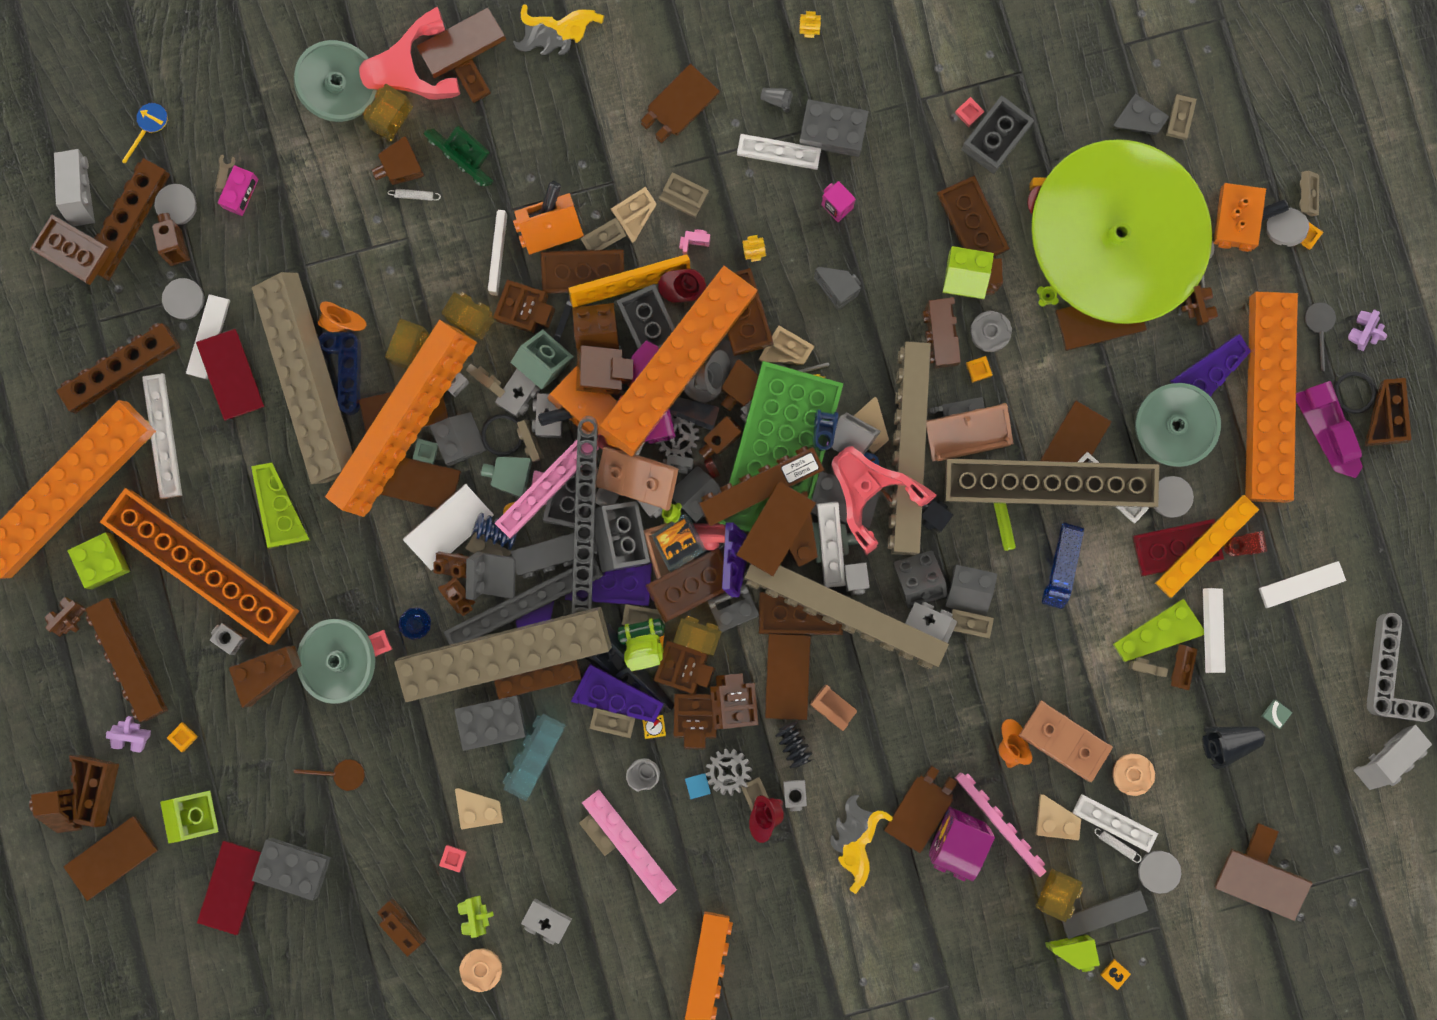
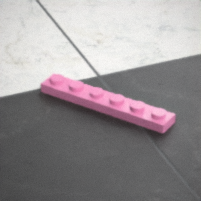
M577 440L495 522L510 539L576 473ZM590 443L582 444L581 448L584 452L590 453L593 451V446Z
M961 772L954 777L1034 873L1039 877L1045 874L1046 870L1043 868L1045 863L1038 855L1034 857L1029 852L1031 847L1024 839L1021 841L1015 835L1017 830L1010 822L1006 824L1001 819L1004 815L996 806L993 808L987 802L990 799L984 791L980 790L978 792L973 786L976 784L973 778L968 773L964 775Z
M597 790L582 802L657 901L661 904L677 889L601 791Z

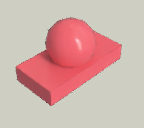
M690 524L689 528L694 538L697 539V543H700L705 550L713 551L719 547L720 543H725L726 525Z

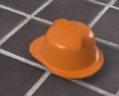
M327 301L320 304L322 314L318 320V325L330 333L341 334L348 329L361 331L367 326L366 321L353 311Z
M1005 720L1001 727L1003 740L998 748L1001 758L1005 761L1008 768L1019 764L1029 765L1032 762V754L1028 742L1019 737L1023 728L1015 720Z

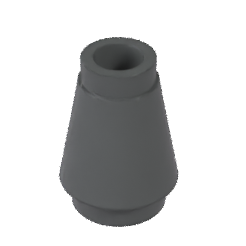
M763 88L761 100L782 109L784 107L789 108L792 100V91H788L787 88Z

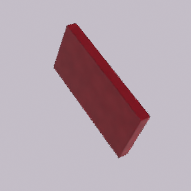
M236 329L196 342L224 421L264 408Z
M1215 519L1132 536L1141 577L1166 572L1215 523ZM1222 548L1207 563L1223 560Z
M225 840L222 842L197 920L198 924L239 935L255 885L252 879L261 851Z

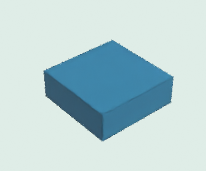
M705 773L685 778L690 799L711 794Z

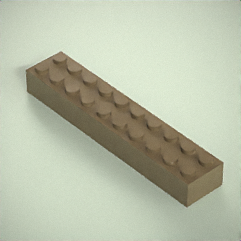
M281 272L253 286L252 290L311 484L328 483L337 479L353 452L299 274Z
M905 342L903 347H900L897 355V363H901V368H899L896 375V384H900V388L895 394V404H899L894 414V425H897V430L893 434V445L896 446V451L892 454V466H895V472L903 473L923 485L931 343ZM892 484L891 487H894V493L890 497L893 501L889 503V507L893 508V514L889 516L888 528H892V535L888 537L887 549H891V554L915 556L920 553L922 507L910 500V495L905 490L906 486Z
M975 459L945 460L944 502L1158 507L1159 465Z
M750 564L743 578L747 581L746 585L754 589L761 587L766 590L765 594L773 598H777L779 595L785 598L784 603L793 607L800 605L804 607V612L812 616L819 614L823 616L822 620L833 625L837 622L842 625V630L851 634L856 631L861 634L860 638L868 642H880L879 647L888 651L895 649L899 651L898 655L907 660H913L914 658L918 660V665L927 669L939 667L949 645L782 566H779L774 576H771Z
M598 607L398 658L394 664L405 702L609 652L612 646L602 609Z

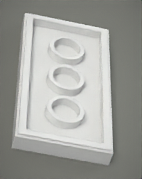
M465 484L405 536L403 540L426 566L432 570L433 562L436 561V553L438 551L452 553L471 536L476 518L481 512L484 513V520L488 515L494 516V514Z

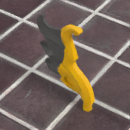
M524 4L521 10V20L525 24V37L521 42L513 41V44L518 50L523 52L531 51L541 46L544 48L540 52L541 55L549 54L554 49L560 47L562 50L558 52L559 56L565 55L571 48V40H575L578 43L584 36L586 26L592 21L602 24L604 15L595 13V10L585 9L571 12L563 19L556 21L553 17L529 16L527 14L528 7Z
M859 795L851 796L846 802V822L841 823L840 818H837L836 827L840 839L835 840L833 835H831L830 839L833 848L843 853V856L838 857L839 862L855 877V882L849 888L855 894L862 886L864 887L870 871V862L865 849L866 844L872 841L876 825L880 819L888 821L893 819L891 815L884 811L870 812L861 809L856 802Z

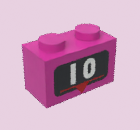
M234 165L218 204L223 209L243 216L259 179L254 173Z
M839 181L835 185L831 183L824 189L821 205L839 222L853 209L856 199Z

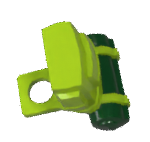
M649 618L647 621L630 625L625 624L623 627H618V639L622 645L627 646L624 660L631 671L660 665V661L663 659V648L661 643H659V637L663 636L665 632V624L661 618Z

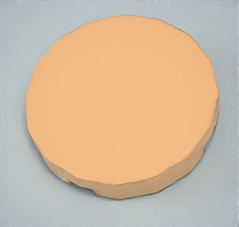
M1130 753L1116 761L1112 770V778L1115 786L1121 792L1127 795L1138 796L1145 794L1153 785L1155 770L1153 764L1147 758L1140 754Z
M485 948L469 952L462 960L459 968L461 980L466 987L476 992H484L494 988L502 975V963L499 957L493 951Z

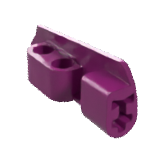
M645 341L631 357L633 359L632 384L659 350L658 346ZM670 408L644 442L648 441L649 444L676 437Z
M1328 381L1296 393V403L1334 472L1356 478L1363 467L1360 461L1362 453L1350 422L1345 420L1332 382Z

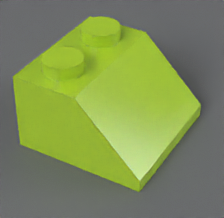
M952 246L948 255L943 293L985 299L994 253Z
M210 791L160 802L168 844L218 832Z
M1087 934L1070 939L1065 938L1045 942L1049 950L1077 969H1081L1082 972L1095 970L1094 966L1100 965L1095 940Z

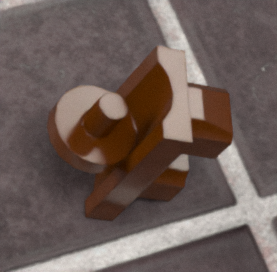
M1199 285L1193 287L1194 291L1190 295L1191 297L1185 300L1186 306L1181 307V312H1188L1189 319L1196 317L1197 325L1202 326L1218 317L1215 306L1205 307L1204 301L1213 298L1211 287L1201 288Z
M438 551L436 553V561L433 562V572L457 578H466V559L469 557L461 553L451 554Z
M457 577L452 578L447 584L438 587L440 593L458 614L460 613L464 616L473 610L471 605L476 602L475 600L466 599V588Z
M64 597L59 602V606L63 610L59 614L54 611L49 612L44 617L48 624L45 628L59 637L63 633L67 634L70 630L77 632L79 630L77 623L81 620L80 616L86 611L83 605L68 597Z

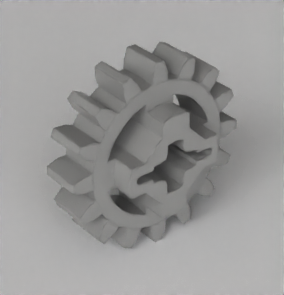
M671 415L675 434L677 428H679L680 436H683V438H679L677 446L674 438L667 440L672 444V449L667 447L664 441L657 442L656 445H662L659 451L663 452L666 450V457L670 454L685 457L684 453L686 452L691 455V448L697 449L694 441L700 440V437L695 436L699 429L692 428L695 425L694 423H688V421L679 417L674 419ZM682 424L690 430L691 434L684 432ZM685 442L689 443L684 449L680 450L682 444Z
M724 749L723 755L719 751L716 752V759L710 757L713 762L712 765H706L710 769V772L705 773L707 777L711 778L708 783L714 785L713 789L716 792L721 789L722 795H725L726 791H728L733 796L734 790L741 793L740 787L744 786L747 788L748 785L745 781L751 780L747 773L751 772L752 768L746 767L750 763L749 760H743L745 756L743 753L737 756L735 749L732 750L731 754L727 749ZM725 759H731L730 762H722ZM742 766V776H739L738 769ZM722 767L731 770L735 777L726 774ZM716 768L719 769V776L717 777V779H716ZM729 782H736L734 785L725 786Z

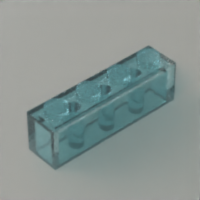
M545 713L542 716H537L532 725L535 730L532 735L528 734L524 740L523 746H525L522 754H517L513 765H515L513 772H508L503 781V784H505L503 790L525 801L529 799L567 726L566 724Z

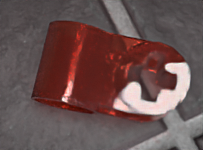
M1264 531L1230 538L1224 544L1225 553L1229 556H1240L1268 552ZM1238 544L1239 548L1234 549L1233 545Z

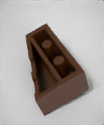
M1406 378L1385 379L1380 383L1364 446L1408 443L1412 440Z
M295 646L284 647L229 668L242 708L253 706L256 701L269 693L272 688L302 666Z
M73 788L31 795L29 807L31 812H33V816L56 833L82 830L81 824L74 823Z

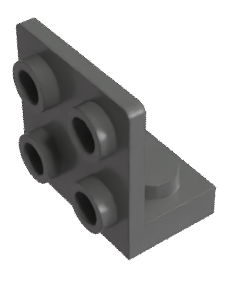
M668 455L667 460L663 459L664 464L678 468L679 473L687 474L688 470H693L694 462L692 458Z
M933 551L921 553L893 563L903 588L907 608H912L915 602L922 604V602L928 603L947 597L946 582Z
M476 552L467 558L466 599L474 600L481 594L511 599L515 597L516 559Z

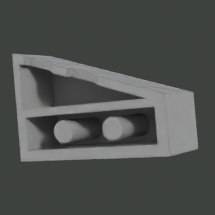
M79 149L54 153L57 208L68 224L73 227L95 223L87 173L89 164L86 156L83 157Z
M1416 725L1403 728L1384 744L1385 748L1377 756L1373 753L1369 757L1371 761L1367 765L1358 766L1353 771L1369 790L1386 785L1394 786L1401 781L1402 778L1400 776L1403 773H1407L1414 768L1415 765L1413 763L1416 760H1420L1428 753L1426 750L1432 744Z

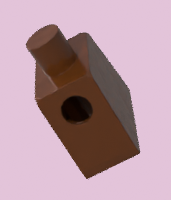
M406 136L380 152L378 156L382 165L371 169L376 180L388 176L392 185L424 177V173Z
M169 213L159 214L157 216L159 223L153 225L158 254L170 266L189 261L190 257L180 227L171 220Z
M739 359L721 388V391L727 396L720 405L729 412L736 403L744 407L752 400L758 379V374Z
M726 416L703 438L706 444L698 450L699 453L706 460L714 453L720 455L742 436L743 429L732 417ZM718 436H720L721 443L719 445H717L715 442V439Z

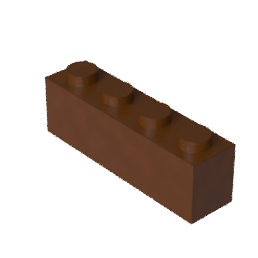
M577 659L497 679L494 682L498 699H504L582 679V674Z

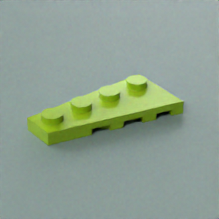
M273 463L251 466L267 548L309 541Z
M1181 599L1113 643V646L1122 660L1126 662L1203 636L1204 629L1186 601Z

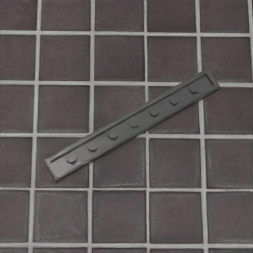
M595 558L593 561V581L603 577ZM573 568L444 631L449 645L482 637L573 592ZM586 569L578 570V575L584 578L589 575V572Z

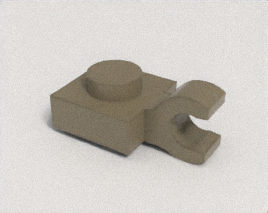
M224 155L220 156L215 192L222 193L229 178L227 176L228 170L235 164L234 157L231 158L230 164H225L223 162Z

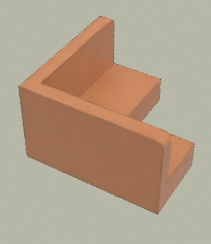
M824 685L810 703L814 709L842 731L845 730L850 720L857 713L854 707L832 691L828 685Z

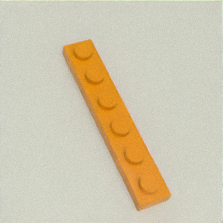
M686 254L570 287L568 289L572 307L575 308L658 284L661 276L666 272L691 269L690 259Z
M1242 495L1155 584L1169 598H1172L1259 509L1245 495Z

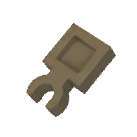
M1137 658L1136 661H1130L1128 666L1129 670L1160 677H1167L1168 673L1167 668L1150 665L1149 660Z

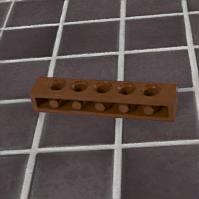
M144 158L135 166L134 175L131 180L126 182L122 196L115 201L111 215L105 218L103 229L94 237L95 240L112 249L97 274L110 281L152 208L157 194L164 187L170 176L165 169ZM148 179V185L141 187L142 181ZM138 197V202L135 205H131V200ZM128 215L127 221L121 223L122 216ZM117 232V238L111 241V235Z
M163 323L154 324L144 335L135 336L130 344L116 348L113 351L114 354L108 358L103 357L99 359L92 368L80 371L75 379L63 382L56 392L68 411L77 414L181 346L167 325ZM152 340H156V341H157L156 347L153 348V349H150V348H149L150 342H151ZM135 351H139V357L136 360H132V354ZM121 362V369L115 372V364ZM103 373V380L100 383H97V376ZM85 384V392L83 394H79L80 386Z

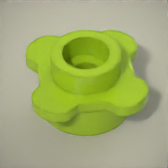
M1051 285L1047 287L1041 286L1037 289L1040 299L1038 304L1041 307L1047 304L1056 305L1059 302L1057 292Z
M671 503L670 510L662 509V517L665 523L678 522L682 508L680 503H676V505Z

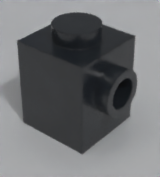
M933 500L930 504L923 505L921 524L930 531L934 529L940 533L953 517V514L947 510L948 506L942 501L938 500L936 502Z

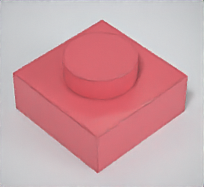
M970 97L955 111V114L970 127L985 111Z
M385 630L368 636L373 645L375 657L392 650Z
M446 845L439 866L460 872L467 851Z

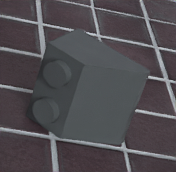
M818 267L815 270L814 279L837 310H840L859 295L861 289L859 285H861V282L855 274L851 275L849 271Z
M471 412L449 417L430 425L445 464L449 467L487 451Z
M696 466L675 486L672 500L675 503H680L682 505L681 509L697 524L704 517L698 504L702 501L701 497L710 492L715 495L721 492V487L699 466Z
M960 565L953 566L945 607L986 616L993 597L997 573Z

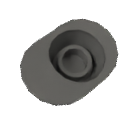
M715 351L708 362L702 365L696 373L695 388L709 391L712 395L719 394L731 369L730 359L725 351Z

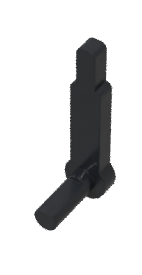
M570 295L554 336V340L558 343L572 308ZM589 303L582 306H592L593 304Z

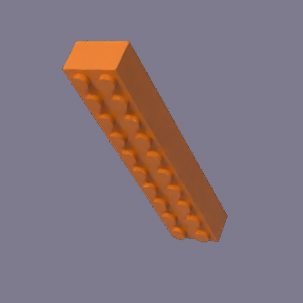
M723 266L602 422L598 433L633 457L753 300L757 289L726 266Z
M1255 292L1249 296L1248 347L1251 352L1248 354L1245 496L1250 501L1281 503L1294 501L1298 293Z
M441 320L438 321L325 497L342 511L365 517L371 510L377 496L382 493L387 481L393 476L400 461L405 458L411 444L416 441L418 433L427 424L429 416L439 405L440 399L451 387V382L462 370L464 362L473 353L474 347L477 344L475 340L459 329Z
M118 400L0 520V579L12 578L156 432L129 402Z
M125 488L100 521L108 529L269 645L277 643L299 612L298 609L130 489Z

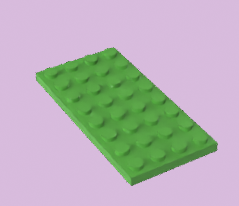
M762 361L729 483L734 486L740 483L739 478L749 473L752 477L759 473L757 469L767 464L772 467L778 464L776 460L783 456L793 457L797 455L796 450L806 445L808 449L814 448L822 464L825 451H819L813 445L816 410L819 409L821 412L834 414L838 406L843 383ZM821 435L818 439L819 444L823 447L827 446L828 438ZM819 473L790 488L799 493L807 491L808 498L812 500ZM769 498L718 523L726 525V522H733L741 530L750 532Z

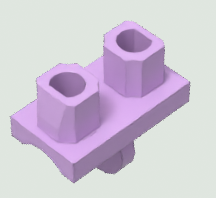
M1373 310L1372 313L1361 311L1357 318V323L1366 326L1364 331L1353 328L1348 336V340L1357 344L1358 349L1361 351L1365 350L1371 336L1370 342L1375 345L1378 340H1385L1387 334L1383 332L1385 325L1379 324L1377 329L1375 328L1380 319V312Z
M128 716L125 722L119 721L118 725H113L111 730L106 732V738L110 739L111 748L122 749L125 746V741L131 742V751L141 752L145 747L147 739L150 737L151 730L140 729V724L134 723V717Z

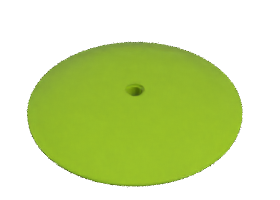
M1105 140L1092 143L1072 152L1055 166L1047 176L1037 195L1033 209L1032 240L1036 258L1042 272L1053 289L1066 302L1093 318L1112 323L1132 324L1161 317L1174 310L1194 291L1193 287L1198 286L1209 262L1212 247V225L1208 206L1201 190L1192 176L1175 159L1163 151L1144 143L1130 140ZM1116 229L1122 232V238L1117 235Z

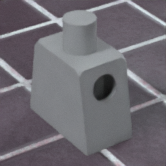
M846 412L839 418L832 448L841 452L844 448L853 446L864 455L881 431Z

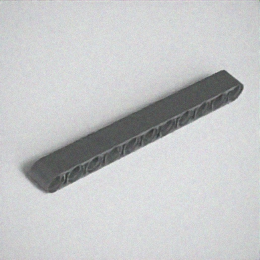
M592 416L583 417L578 424L572 614L577 613L579 610L586 611L592 609L598 423ZM584 422H591L594 425V429L590 432L583 430L582 424ZM590 443L593 446V451L590 453L584 452L581 448L582 444ZM589 464L593 471L585 474L581 471V466ZM588 485L592 492L585 495L581 493L580 487ZM582 506H587L590 508L591 513L585 516L580 513L579 509ZM586 527L590 530V534L582 536L579 533V529ZM586 548L590 554L587 557H582L579 555L578 550ZM586 569L589 575L584 578L580 577L578 570ZM583 589L587 591L588 596L580 598L577 595V591Z

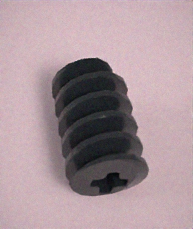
M798 721L777 729L779 732L775 735L776 738H783L779 745L787 746L782 751L783 753H790L786 760L794 761L789 766L790 769L800 767L814 760L808 759L812 755L811 751L805 752L809 745L801 744L805 739V736H798L802 731L801 728L794 729Z

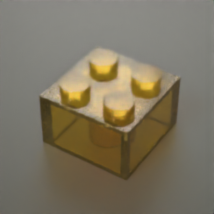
M385 84L383 88H379L376 92V99L372 105H368L365 109L363 119L370 130L391 142L413 107L407 96Z
M453 292L441 314L448 322L483 341L494 322L492 312L489 310L490 308L480 302L478 305L471 300L472 298L463 292L460 294Z
M400 318L385 358L393 365L408 369L429 337V333L423 326Z
M687 616L686 619L681 618L673 643L714 657L722 633L718 631L719 626L707 623L706 626L698 624L699 620Z
M1051 868L1035 907L1050 916L1066 922L1067 918L1070 919L1074 913L1075 907L1073 904L1075 899H1079L1082 894L1083 887L1081 885L1083 882Z

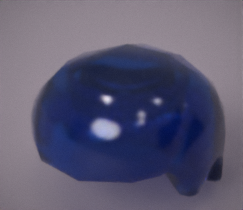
M418 607L409 608L404 611L399 619L401 633L406 638L412 640L423 638L431 627L430 616L425 610Z

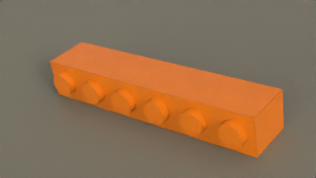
M704 911L685 1020H715L717 1007L713 1006L715 998L719 999L721 986L717 984L719 977L723 978L725 965L721 964L722 957L727 956L729 943H725L726 935H731L733 922H729L730 918L727 915Z

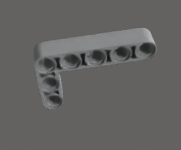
M1396 613L1382 614L1376 621L1367 709L1371 714L1377 716L1428 722L1434 717V709L1430 704L1394 698L1402 619ZM1388 617H1390L1393 622L1391 628H1389L1386 625V619ZM1385 638L1389 639L1390 641V647L1388 649H1386L1383 645ZM1383 659H1385L1388 663V666L1385 670L1381 667V661ZM1380 680H1383L1385 682L1384 690H1380L1378 684ZM1379 700L1383 704L1381 711H1378L1376 708V703ZM1399 704H1402L1404 707L1402 714H1399L1397 711ZM1420 707H1422L1425 712L1423 717H1420L1418 715V710Z

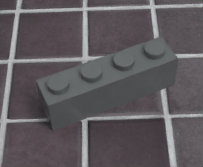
M586 529L579 531L582 536H588L590 530ZM574 533L511 551L512 557L516 559L517 575L519 577L523 576L526 579L536 576L535 572L543 570L544 573L556 570L555 566L561 564L564 567L572 566L574 562ZM594 536V558H596L595 555L598 554ZM586 548L578 550L579 555L582 557H587L590 554Z

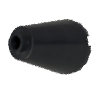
M1256 726L1210 727L1204 730L1207 733L1202 737L1205 755L1207 759L1211 758L1214 764L1211 765L1216 769L1225 768L1262 747L1265 741L1264 732Z

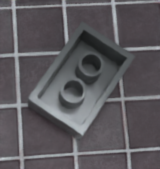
M1001 95L965 141L961 150L992 174H995L1030 129L1034 119Z
M808 99L799 144L821 148L824 151L859 157L869 111Z
M655 284L617 301L619 310L637 349L645 341L658 346V349H660L675 327Z
M583 465L581 467V471L585 474L593 471L591 466ZM576 473L547 501L543 517L544 522L575 529ZM588 485L580 487L581 493L585 495L592 492ZM582 506L579 509L582 515L590 514V508L587 506ZM582 527L579 530H586V527Z
M819 472L812 501L816 502L811 511V515L818 517L817 504L838 502L840 523L848 525L846 500L838 478L835 475ZM879 492L867 501L862 510V525L868 530L870 529Z
M638 501L596 508L594 536L602 572L637 567L650 563Z
M519 696L454 709L463 751L528 737Z
M269 838L265 840L252 881L313 901L318 898L331 857Z

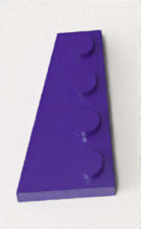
M1237 334L1173 378L1170 382L1196 386L1211 397L1214 391L1225 382L1229 374L1240 365L1251 351L1241 335Z
M652 564L602 573L603 577L593 581L592 602L649 606L650 594L645 585L651 583ZM583 589L577 591V595L580 598L588 596L587 591ZM573 592L565 595V600H572Z
M592 664L586 670L571 700L573 703H580L653 723L665 704Z

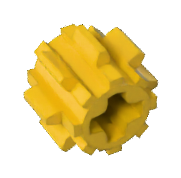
M806 11V15L801 14L799 34H805L804 37L814 38L815 34L820 35L821 15H816V12Z
M757 235L748 236L747 240L743 241L746 260L751 259V262L760 261L761 257L766 256L763 237L758 238Z

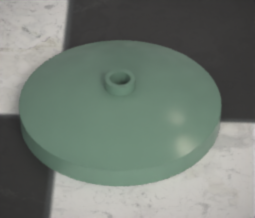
M328 40L310 46L300 56L294 71V87L299 100L311 113L328 121L343 122L361 116L371 106L377 89L365 87L360 78L359 67L364 60L369 58L357 47L343 41Z
M1172 383L1155 389L1143 400L1137 411L1135 431L1140 446L1155 461L1167 466H1188L1199 462L1213 450L1219 439L1221 418L1215 402L1206 392L1190 384ZM1173 422H1179L1180 426L1178 429H1174Z
M344 619L321 621L306 632L299 644L297 653L302 666L297 669L304 688L314 698L331 704L345 703L357 698L368 687L374 674L375 653L368 635L357 624Z

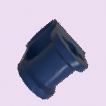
M819 409L816 410L813 445L817 450L825 451L833 446L838 423V412L832 414L821 412ZM821 435L828 438V445L825 447L821 446L818 442Z

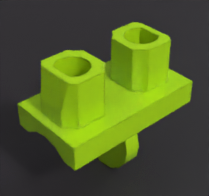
M474 896L457 905L460 915L467 914L469 921L462 923V934L471 935V938L486 934L485 926H489L488 918L493 917L494 914L493 911L487 912L486 904L482 905L481 897Z

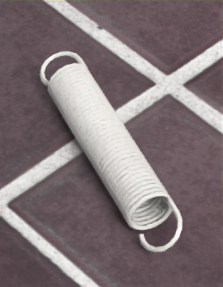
M396 189L394 195L395 198L435 200L433 199V192Z
M1103 831L1099 836V839L1133 860L1136 856V852L1109 833Z

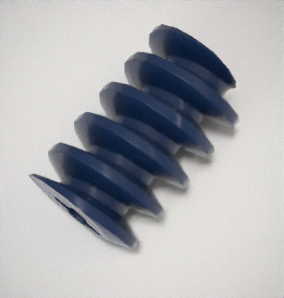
M481 512L476 518L471 536L474 532H477V539L485 535V542L491 537L493 538L494 545L500 540L502 548L508 543L509 550H511L517 533L510 539L495 524L499 518L492 522V516L488 515L484 520V513Z

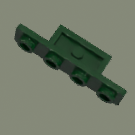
M456 126L447 140L435 129L424 131L423 134L427 137L428 142L438 146L443 151V155L448 159L454 160L460 170L470 174L476 184L484 187L492 185L494 181L480 169V166L490 152L461 126Z

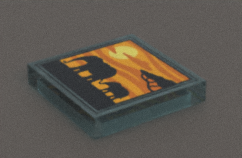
M687 514L681 516L678 522H672L651 535L668 570L671 572L706 551Z

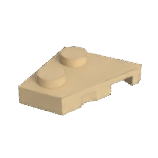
M644 187L611 208L612 213L632 243L635 242L654 210L656 202L647 188Z
M778 326L772 336L774 345L766 347L758 361L804 365L814 349V345Z
M874 397L854 415V417L881 431L868 449L872 454L889 441L878 399Z
M460 788L455 789L461 829L504 822L500 801Z
M1040 794L1036 835L1079 840L1081 819L1047 796Z

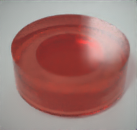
M711 457L704 460L705 467L711 478L714 479L720 476Z

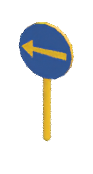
M148 103L139 109L137 123L143 130L122 160L123 163L128 161L146 132H158L165 127L168 116L166 110L161 105Z

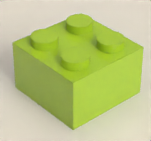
M105 532L67 550L85 589L93 590L131 572L114 534Z

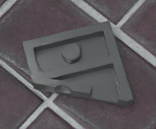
M1135 94L1112 128L1157 135L1169 116Z

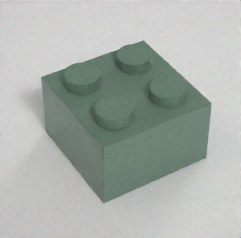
M541 330L520 346L510 363L542 390L565 371L574 356L544 330Z

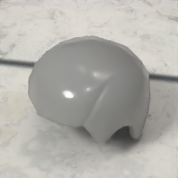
M646 758L634 761L626 773L628 785L638 792L652 789L658 783L660 777L657 764Z

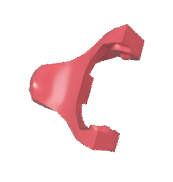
M438 7L416 20L403 37L389 50L361 63L359 73L365 87L377 90L394 89L409 91L434 100L453 98L461 94L457 78L444 79L438 82L436 86H432L419 79L415 72L411 56L413 41L422 35L432 36L445 31Z
M853 446L846 447L839 452L831 464L841 484L846 500L847 523L866 555L877 548L879 543L874 537V533L862 525V510L867 501L882 488L892 484L906 486L905 490L910 495V500L916 502L921 507L927 505L937 496L927 487L905 474L885 469L871 462Z

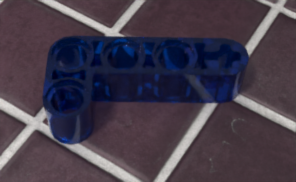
M350 332L323 333L318 338L321 349L327 354H338L339 409L347 415H355L360 410L361 342ZM333 339V345L330 348H325L326 340ZM348 339H354V345L351 348H346L345 346ZM353 359V367L345 368L346 361ZM352 379L354 381L353 387L345 389L346 381ZM350 400L353 405L349 406L348 409L345 407V404H348Z
M1063 522L1058 537L1049 583L1043 593L1042 604L1063 609L1069 601L1084 535L1083 527Z

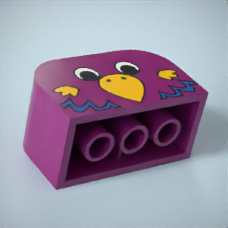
M949 806L929 851L931 862L934 864V868L941 872L948 870L954 873L953 876L961 881L968 879L973 882L983 866L995 836L986 822Z

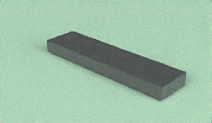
M1137 890L1061 917L1060 920L1067 938L1070 939L1144 913L1148 909L1141 890Z

